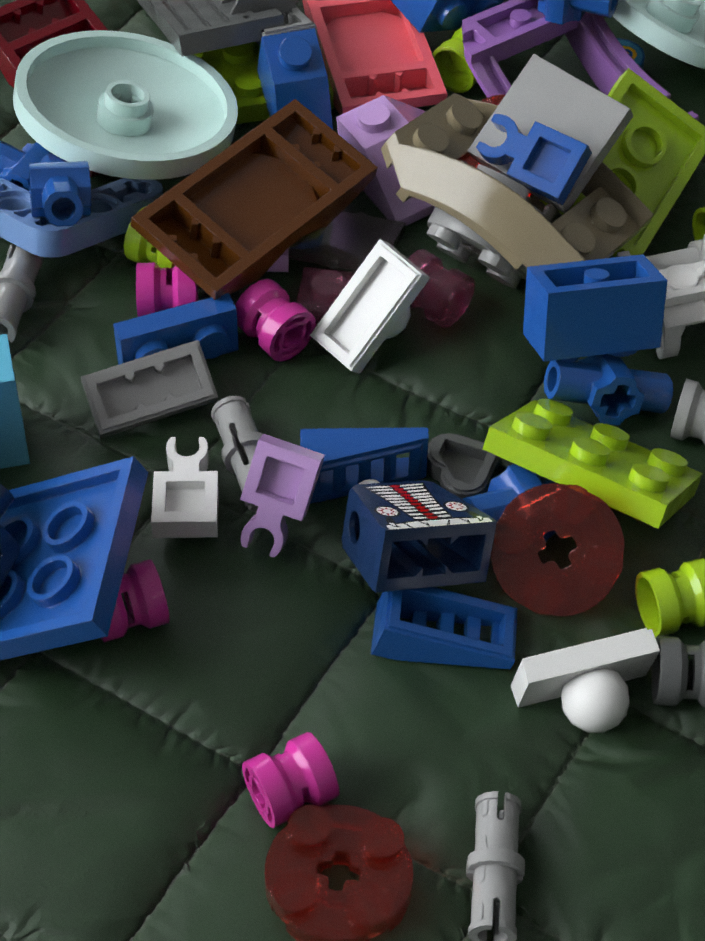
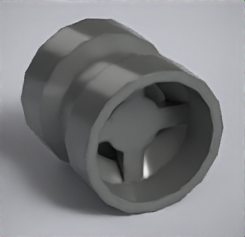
M657 636L656 641L660 652L652 664L651 671L654 705L676 706L682 700H693L705 708V640L700 645H685L679 637Z

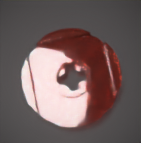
M543 484L519 494L506 506L497 521L491 561L497 580L514 601L537 614L570 616L592 608L609 594L623 569L624 537L616 516L602 499L589 493L579 485ZM555 531L560 539L571 536L575 541L576 548L568 553L571 564L567 568L559 569L554 561L543 564L539 559L538 552L546 547L543 537L546 533Z
M306 805L298 808L290 815L288 825L276 835L268 850L265 862L266 898L272 912L274 908L276 915L286 924V931L297 941H370L371 938L381 935L389 926L391 932L402 921L409 907L412 894L413 863L404 843V833L401 827L392 819L380 817L369 810L350 805H328L323 807ZM341 864L349 866L351 872L358 874L359 880H346L343 890L335 891L329 889L328 877L320 873L325 868H332L333 865Z

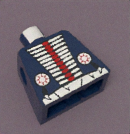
M367 479L353 486L349 491L342 533V547L375 593L486 582L497 521L434 482L420 480L380 483L375 479Z

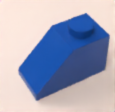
M315 28L262 36L257 71L269 117L296 99L333 130L328 75Z

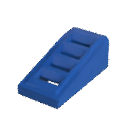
M428 428L300 429V446L325 455L310 503L348 496L353 486L367 479H375L380 483L425 478L429 440ZM409 452V458H396V455Z
M436 587L382 592L375 611L371 655L399 661L511 669L515 663L518 608ZM400 618L409 619V622L402 621ZM437 621L436 629L426 627V622ZM454 623L464 624L463 636L454 634ZM481 625L491 626L490 642L480 640Z

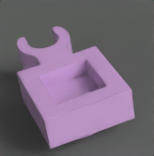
M263 434L258 439L240 498L242 501L258 506L257 513L253 515L242 530V547L247 548L252 542L255 529L265 528L274 537V545L269 556L274 558L278 555L288 538V527L285 517L288 516L302 521L307 515L325 458L324 454Z

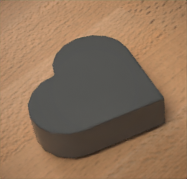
M446 433L432 438L428 443L426 470L433 479L440 482L442 488L463 499L488 491L490 481L496 477L503 458L483 450L484 442L459 434Z

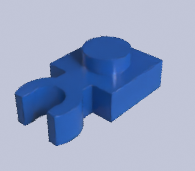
M494 114L491 119L492 123L498 130L507 133L505 142L497 147H491L479 141L476 148L482 157L494 165H505L512 162L506 173L509 178L526 186L531 191L563 205L592 154L589 146L537 121L533 124L528 135L525 136L510 117L503 114Z

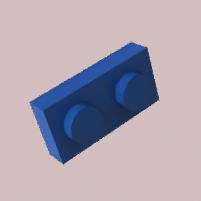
M225 293L216 300L210 297L113 324L118 365L199 340L205 359H212L239 350L237 309L229 293Z

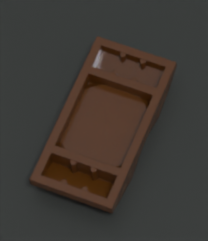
M294 99L132 216L131 227L216 300L225 293L232 294L260 279L295 242L306 234L327 227L376 176L378 167L298 100Z

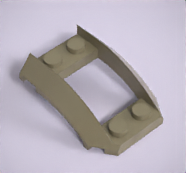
M453 93L395 131L381 148L387 169L394 165L400 184V189L396 195L403 203L413 197L445 211L475 231L516 270L523 265L527 268L530 266L609 258L650 223L654 215L602 162L581 192L585 198L553 223H550L518 193L485 172L461 161H465L471 156L467 150L498 105L467 99L456 93Z

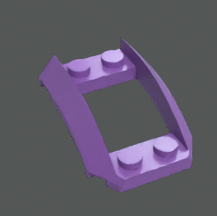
M509 0L462 20L465 60L491 104L499 105L511 87L510 82L497 62L543 42L550 41L562 34L566 35L574 52L600 92L608 95L618 78L629 68L670 99L671 94L656 83L626 52L603 16L585 12L580 21H570L561 25L545 21L544 14L538 11V0ZM693 111L688 112L697 121L699 120V116Z

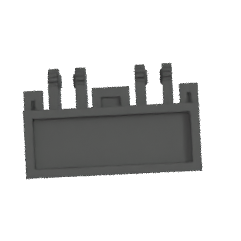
M137 0L182 57L261 41V30L284 25L282 12L285 14L288 11L292 12V9L296 8V3L299 2L298 0Z

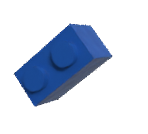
M644 254L527 267L523 334L541 359L551 362L554 360L575 362L580 357L603 354L624 357L635 354L637 350L660 348L668 280Z

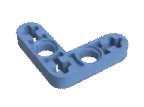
M0 178V237L40 257L52 258L70 255L126 233L131 217L141 208L148 206L163 195V187L156 180L123 178L92 189L91 215H82L80 220L73 226L57 227L51 224L46 217H32L30 191Z

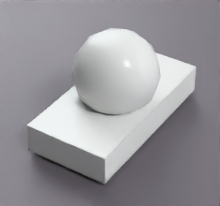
M380 239L310 336L350 371L360 374L383 341L396 337L406 328L411 317L410 305L429 281L430 277L391 244Z
M647 628L523 658L511 683L517 707L561 697L563 712L572 725L587 733H604L618 726L627 715L630 702L628 686L624 681L646 676L660 649L652 629L647 630Z

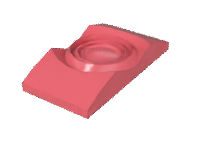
M302 0L305 15L316 25L319 46L328 79L333 89V104L340 115L382 95L413 107L437 105L447 98L446 88L424 32L419 33L391 0Z

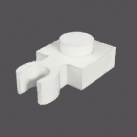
M171 437L166 444L169 471H154L151 515L153 538L218 537L219 478L218 471H207L209 465L208 443L204 437H199V450L192 456H181L177 453L176 437Z

